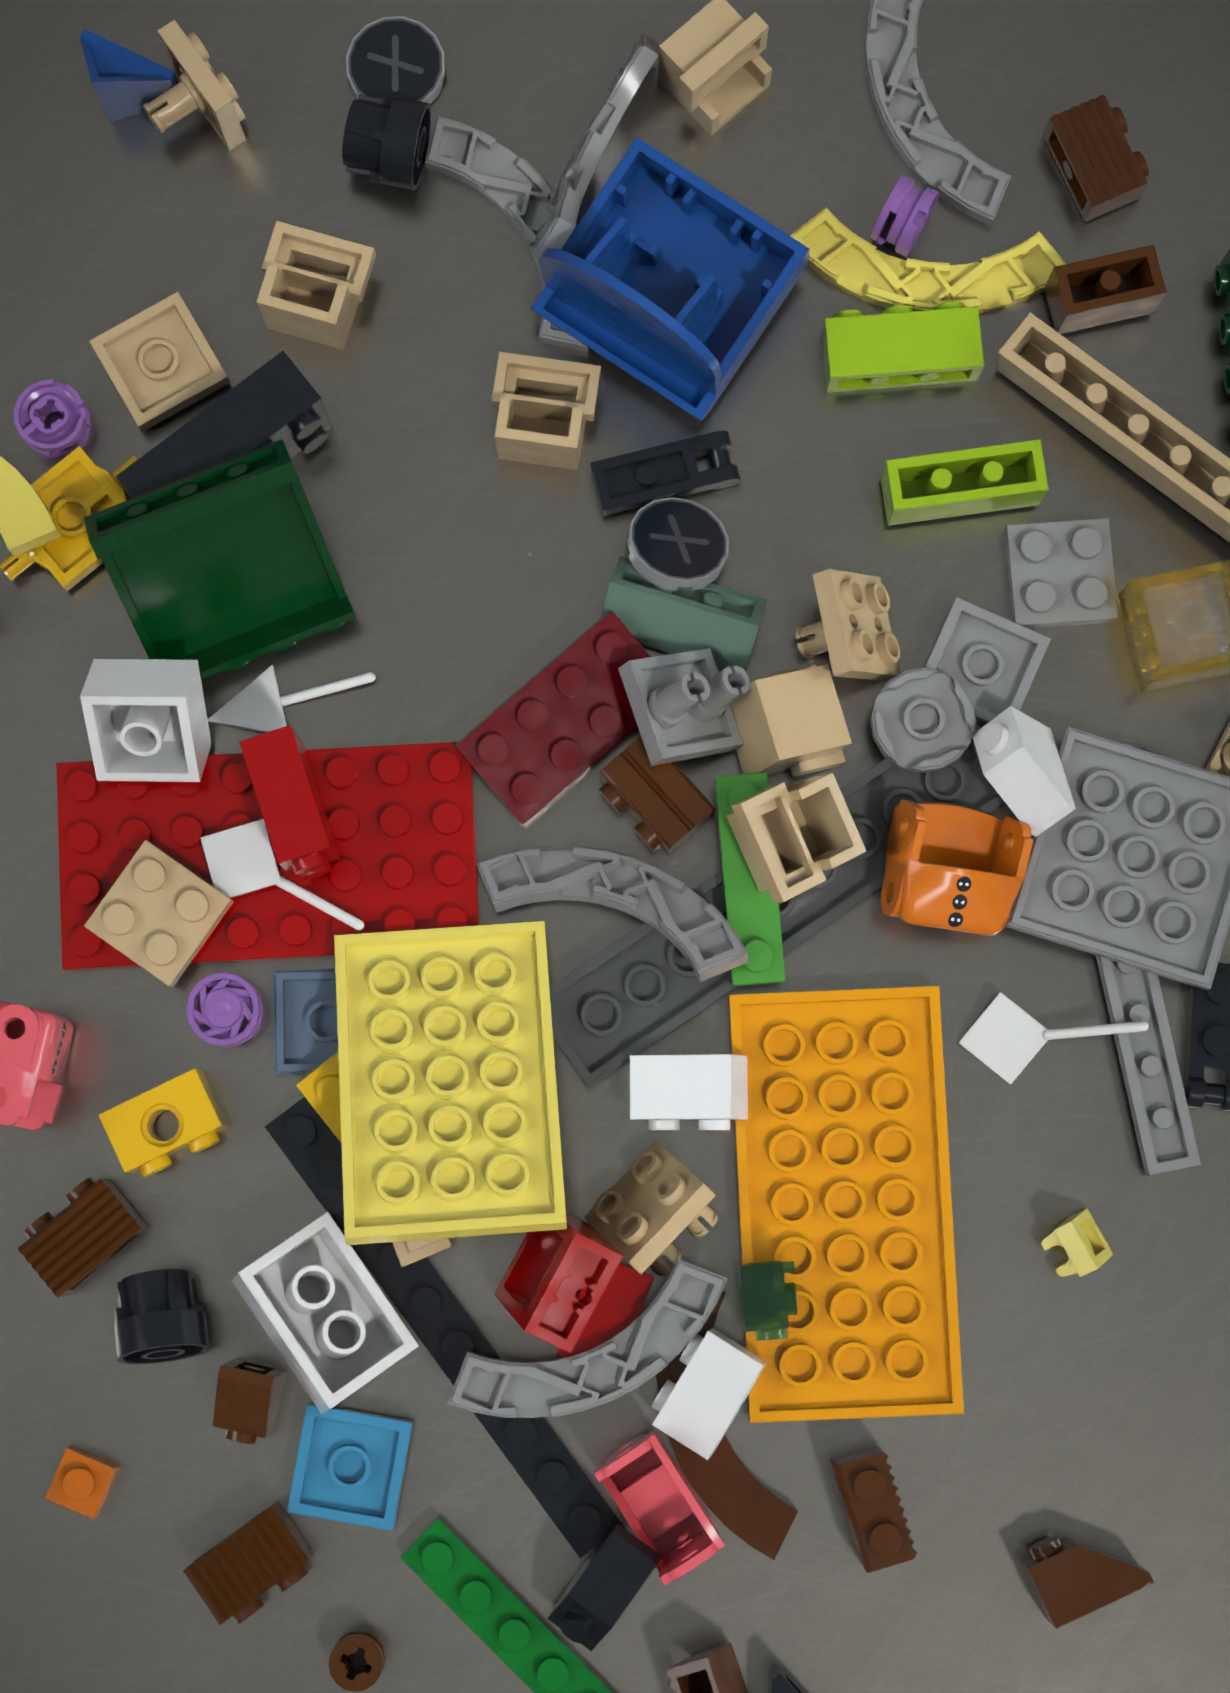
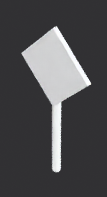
M264 819L200 838L213 886L227 897L233 898L276 885L356 930L364 928L362 920L280 876Z
M1000 991L958 1043L1011 1085L1048 1040L1143 1032L1148 1030L1149 1024L1146 1021L1047 1029Z

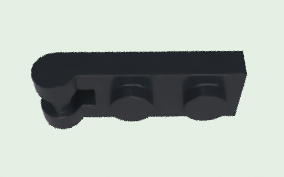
M716 431L591 462L590 468L603 516L642 507L653 500L669 497L678 498L711 489H724L740 483L741 477L738 466L731 463L728 452L732 448L729 432ZM709 456L712 469L698 472L695 457Z
M1218 963L1211 989L1204 990L1189 985L1183 1083L1188 1108L1201 1109L1203 1104L1220 1105L1222 1111H1230V964ZM1205 1068L1221 1069L1220 1084L1205 1083Z

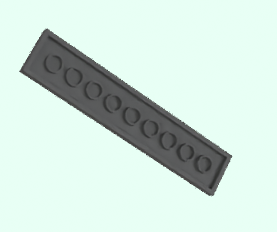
M973 737L960 758L940 771L916 773L900 769L885 758L840 789L866 848V852L833 869L823 870L826 881L785 902L779 903L783 955L882 888L885 875L888 834L894 808L896 805H899L902 799L915 803L954 804L991 814L1005 804L1004 800L983 775ZM721 870L692 891L701 896L708 904L714 905L726 919L723 874ZM644 922L549 987L553 1038L589 1089L630 1061V1055L640 1054L738 986L732 987L731 970L700 982L692 966L680 950L663 934Z

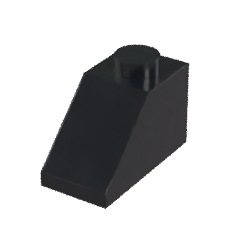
M617 1524L577 1570L547 1619L558 1626L568 1639L581 1643L592 1651L613 1628L655 1569L662 1556L621 1525Z

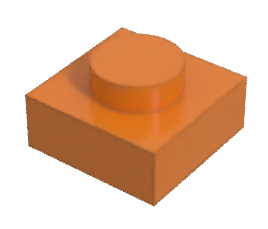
M69 1446L63 1454L45 1499L95 1519L100 1513L119 1466Z

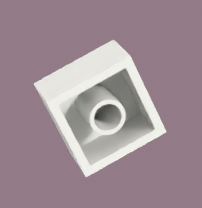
M94 659L80 699L97 781L200 782L212 743L198 660Z

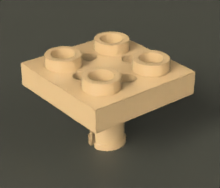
M175 19L157 30L172 69L180 81L151 102L142 105L151 122L156 124L155 127L159 133L163 134L166 132V129L198 109L204 114L229 151L245 142L246 138L240 122L246 119L236 101L239 97L222 71L215 74L207 61L210 59V56L198 36L193 31L185 35Z
M827 569L812 574L822 621L807 626L803 625L796 629V639L808 638V641L797 644L800 653L808 659L816 654L828 651L833 676L886 681L900 674L898 664L900 646L891 631L887 612L890 608V599L885 586L881 583L880 577L836 569Z

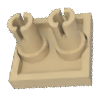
M656 1141L647 1152L636 1158L629 1171L609 1191L600 1196L595 1206L584 1218L641 1275L650 1266L655 1274L665 1276L672 1269L661 1259V1256L665 1255L673 1264H675L677 1258H682L680 1249L672 1244L675 1238L685 1228L694 1237L706 1235L709 1231L697 1218L701 1216L714 1227L718 1220V1213L713 1207L708 1205L716 1195Z

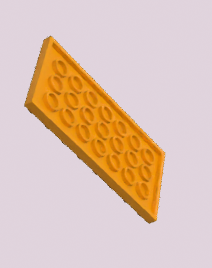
M939 986L729 995L731 1054L747 1056L748 1120H734L745 1348L768 1362L748 1394L749 1422L964 1414Z

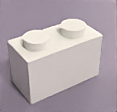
M734 1054L630 1055V1120H648V1130H680V1120H698V1130H730V1120H748L747 1056Z
M715 1328L710 1329L705 1337L696 1334L690 1340L679 1359L680 1362L687 1365L677 1384L668 1379L651 1406L659 1412L652 1424L653 1426L706 1460L715 1452L768 1363Z

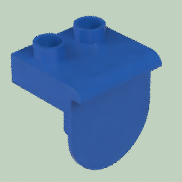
M636 137L561 250L546 248L539 258V265L546 286L531 307V310L702 421L713 408L808 266L810 249Z

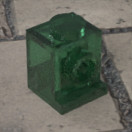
M789 1259L737 1264L743 1329L746 1332L755 1331L756 1340L788 1338V1315H797V1298L794 1282L785 1283L784 1273L795 1272L794 1261Z

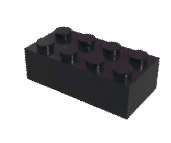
M281 351L118 474L116 478L132 499L283 439L291 459L301 451L304 454L310 453L327 439L328 434L326 432L332 428L322 398L287 354Z

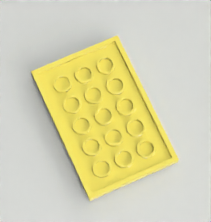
M545 921L334 935L344 1236L346 1245L567 1229Z

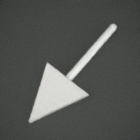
M271 665L208 719V722L267 733L287 726L283 706L371 683L376 677L374 673L368 672L280 697L274 667Z

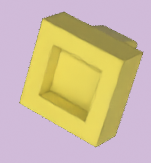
M1088 1208L1069 1216L1041 1243L1044 1251L1057 1245L1065 1249L1069 1258L1055 1269L1061 1277L1077 1273L1082 1277L1099 1269L1113 1255Z

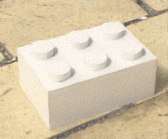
M328 1212L238 1272L232 1280L321 1414L336 1406L419 1347L351 1245H346L345 1236Z

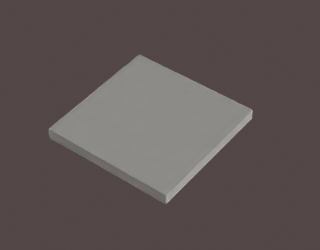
M1067 727L1064 731L1058 753L1076 809L1037 837L1032 836L1034 840L1025 878L1013 902L1005 927L1204 990L1211 989L1230 925V777Z

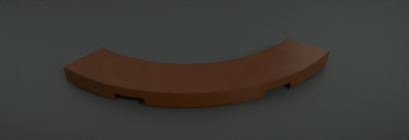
M722 1291L716 1306L701 1330L697 1333L700 1336L705 1337L706 1333L714 1328L719 1308L726 1294L725 1291ZM685 1348L662 1371L656 1374L658 1394L668 1379L675 1384L680 1379L687 1365L679 1361ZM668 1435L680 1466L706 1506L729 1530L748 1545L775 1560L798 1510L771 1493L746 1469L733 1451L725 1435L708 1460Z

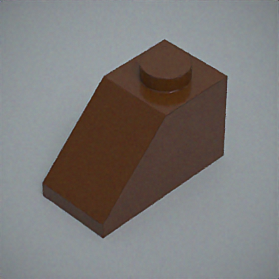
M237 1358L221 1365L217 1380L213 1426L226 1429V1439L245 1444H256L257 1437L267 1438L271 1435L287 1370Z
M1057 1535L1045 1538L1030 1546L1029 1551L1031 1555L1020 1560L1047 1620L1056 1629L1154 1583L1150 1572L1136 1563L1070 1538L1060 1541Z

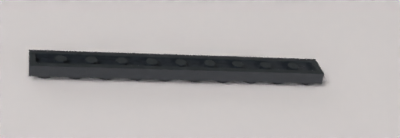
M304 1097L267 1124L265 1128L344 1235L341 1142ZM391 1242L351 1245L453 1385H455L468 1351L488 1358L503 1360L428 1257L401 1267ZM474 1413L579 1558H582L600 1544L617 1524L623 1526L621 1519L546 1417L502 1418Z

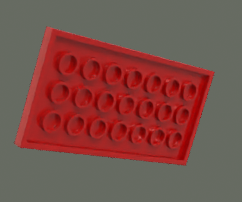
M457 742L306 750L341 860L330 863L332 871L312 879L301 880L300 874L291 876L278 864L276 858L279 873L285 879L362 920L364 928L356 930L284 889L273 885L230 898L234 901L190 964L335 957L334 935L480 925L473 771L469 763L454 747ZM243 753L208 755L200 782L97 781L93 761L56 763L62 970L141 967L84 927V925L145 840L154 844L213 886L200 838L264 819Z

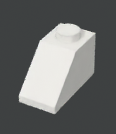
M1010 706L973 734L972 737L983 775L1018 820L1030 825L1031 835L1037 837L1076 809L1056 743L1049 727Z

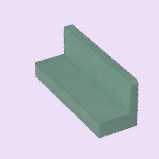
M620 556L609 583L601 618L608 611H613L642 646L669 654L710 648L717 668L723 670L729 666L730 668L732 666H739L746 671L767 599L713 583L690 591L692 587H679L678 591L666 590L645 580L632 566L629 558Z

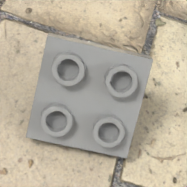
M708 648L629 660L618 668L651 766L731 752L743 745L729 704L750 690V678L742 667L732 666L730 668L729 666L718 672L711 649Z

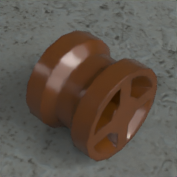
M364 1629L351 1630L341 1636L332 1650L329 1659L330 1675L337 1685L345 1690L357 1692L366 1690L376 1683L385 1667L387 1657L385 1645L380 1637L372 1631ZM343 1655L349 1658V1662H350V1664H351V1668H350V1665L348 1664V1659L344 1658Z

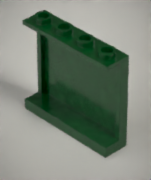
M283 439L84 517L89 542L97 559H102L148 658L198 660L201 680L222 671L237 670L246 665L249 660L272 651L281 652L287 650L299 640L319 632H332L340 628L345 622L356 618Z

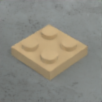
M179 292L172 294L89 341L141 432L230 383L228 376Z
M145 840L84 927L169 987H174L234 901L154 844Z

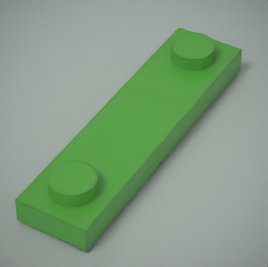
M766 772L715 776L726 920L737 933L749 955L748 963L731 969L732 987L784 983L786 980L779 903L774 904L769 891L759 892L726 817L727 814L733 812L731 805L769 787L768 774Z

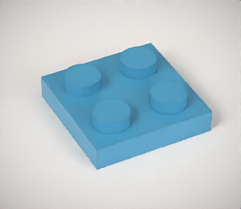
M308 1403L306 1405L287 1512L393 1531L414 1421L333 1407L321 1414L314 1403Z

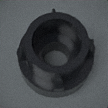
M359 95L358 100L354 99L348 112L342 145V162L346 166L345 172L369 176V182L415 191L422 176L431 127L430 103L384 95L383 99Z
M182 1269L153 1270L125 1277L121 1282H117L118 1308L114 1310V1332L118 1362L124 1364L163 1363L194 1357L209 1350L206 1313L203 1311V1303H198L195 1278H191L189 1271Z

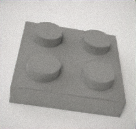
M1109 518L1016 524L1005 527L1004 537L1012 622L1028 629L1116 622L1118 619Z
M956 597L924 668L937 670L939 673L946 674L948 677H953L960 682L973 701L976 721L986 725L1010 706L1020 711L1051 638Z

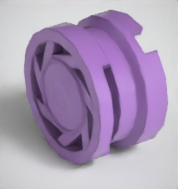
M902 174L881 210L870 239L881 245L888 242L895 246L896 253L907 257L937 202L939 192L930 187L922 190L914 186V179Z
M54 379L41 380L28 386L17 398L13 410L14 425L22 439L39 456L52 460L64 459L77 447L83 448L88 443L93 429L92 416L78 392L68 384L55 382Z
M226 972L211 974L199 981L189 994L186 1006L188 1023L194 1033L205 1042L224 1048L241 1046L246 1041L254 1038L262 1027L265 1016L264 1001L257 988L239 975Z

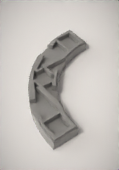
M871 0L866 25V69L872 100L883 128L904 162L927 187L938 191L941 199L965 215L991 227L1012 176L978 158L962 145L959 140L955 141L938 120L939 115L928 97L923 80L920 79L917 65V26L920 9L924 0Z
M644 33L642 36L639 35L607 89L611 92L596 117L592 116L556 185L546 208L547 212L551 215L546 223H542L539 227L533 246V261L538 264L539 258L546 248L561 250L575 229L583 197L598 162L636 91L659 56L658 43Z
M436 116L425 160L426 169L462 181L491 200L520 232L532 256L538 229L542 223H546L551 215L547 212L546 208L554 192L553 188L523 157L519 158L508 148L497 143L496 139L464 123ZM534 262L542 292L546 284L540 265ZM542 317L539 331L540 343L588 353L589 347Z
M574 846L573 850L542 851L541 847L501 854L476 863L478 873L496 913L516 906L554 900L582 901L615 908L642 920L663 934L687 959L700 982L749 962L748 952L737 933L714 905L708 904L701 896L688 888L687 883L679 877L639 858L610 850Z
M677 1258L660 1292L639 1317L611 1339L573 1356L550 1361L514 1362L488 1358L468 1351L447 1404L474 1413L502 1418L558 1417L581 1412L613 1401L644 1384L662 1371L683 1351L690 1340L701 1330L713 1311L728 1278Z

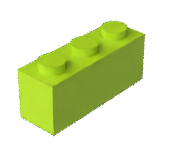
M945 302L936 305L933 310L913 311V308L910 306H894L885 309L883 314L863 315L862 311L843 310L833 314L832 318H825L821 339L827 393L978 381L984 367L978 306L964 307V304L961 302Z
M1041 439L886 460L880 475L888 526L1037 506L1049 490Z

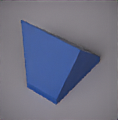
M86 29L82 32L80 41L91 82L111 122L144 112L145 110L142 105L151 102L179 83L173 70Z

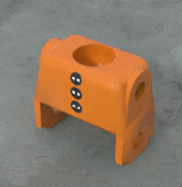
M902 799L899 805H896L894 808L886 843L885 875L881 890V909L885 916L898 917L905 923L988 936L996 935L1005 928L1013 902L1025 878L1034 840L1031 838L1030 825L1019 821L1016 817L1006 816L1004 820H1001L988 813L964 806L934 802L915 803Z

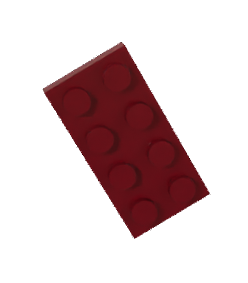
M608 611L460 739L454 747L516 820L524 825L637 726L618 668L629 660L649 658L651 656L613 611Z

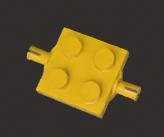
M79 446L32 483L31 486L51 512L62 536L16 557L11 554L0 563V569L13 581L14 578L36 562L39 566L49 570L68 592L99 567L103 561L101 558L97 559L89 542L84 517L128 500L124 492L125 489L116 476L138 459L133 455L132 458L112 474H109L108 471L96 466Z

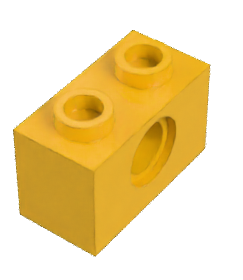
M196 1068L98 1115L124 1172L135 1173L140 1170L143 1178L171 1166L172 1162L169 1156L188 1147L192 1155L220 1142L217 1133L229 1127L203 1070ZM165 1111L173 1112L179 1122L176 1135L168 1141L161 1140L156 1135L154 1129L156 1118Z

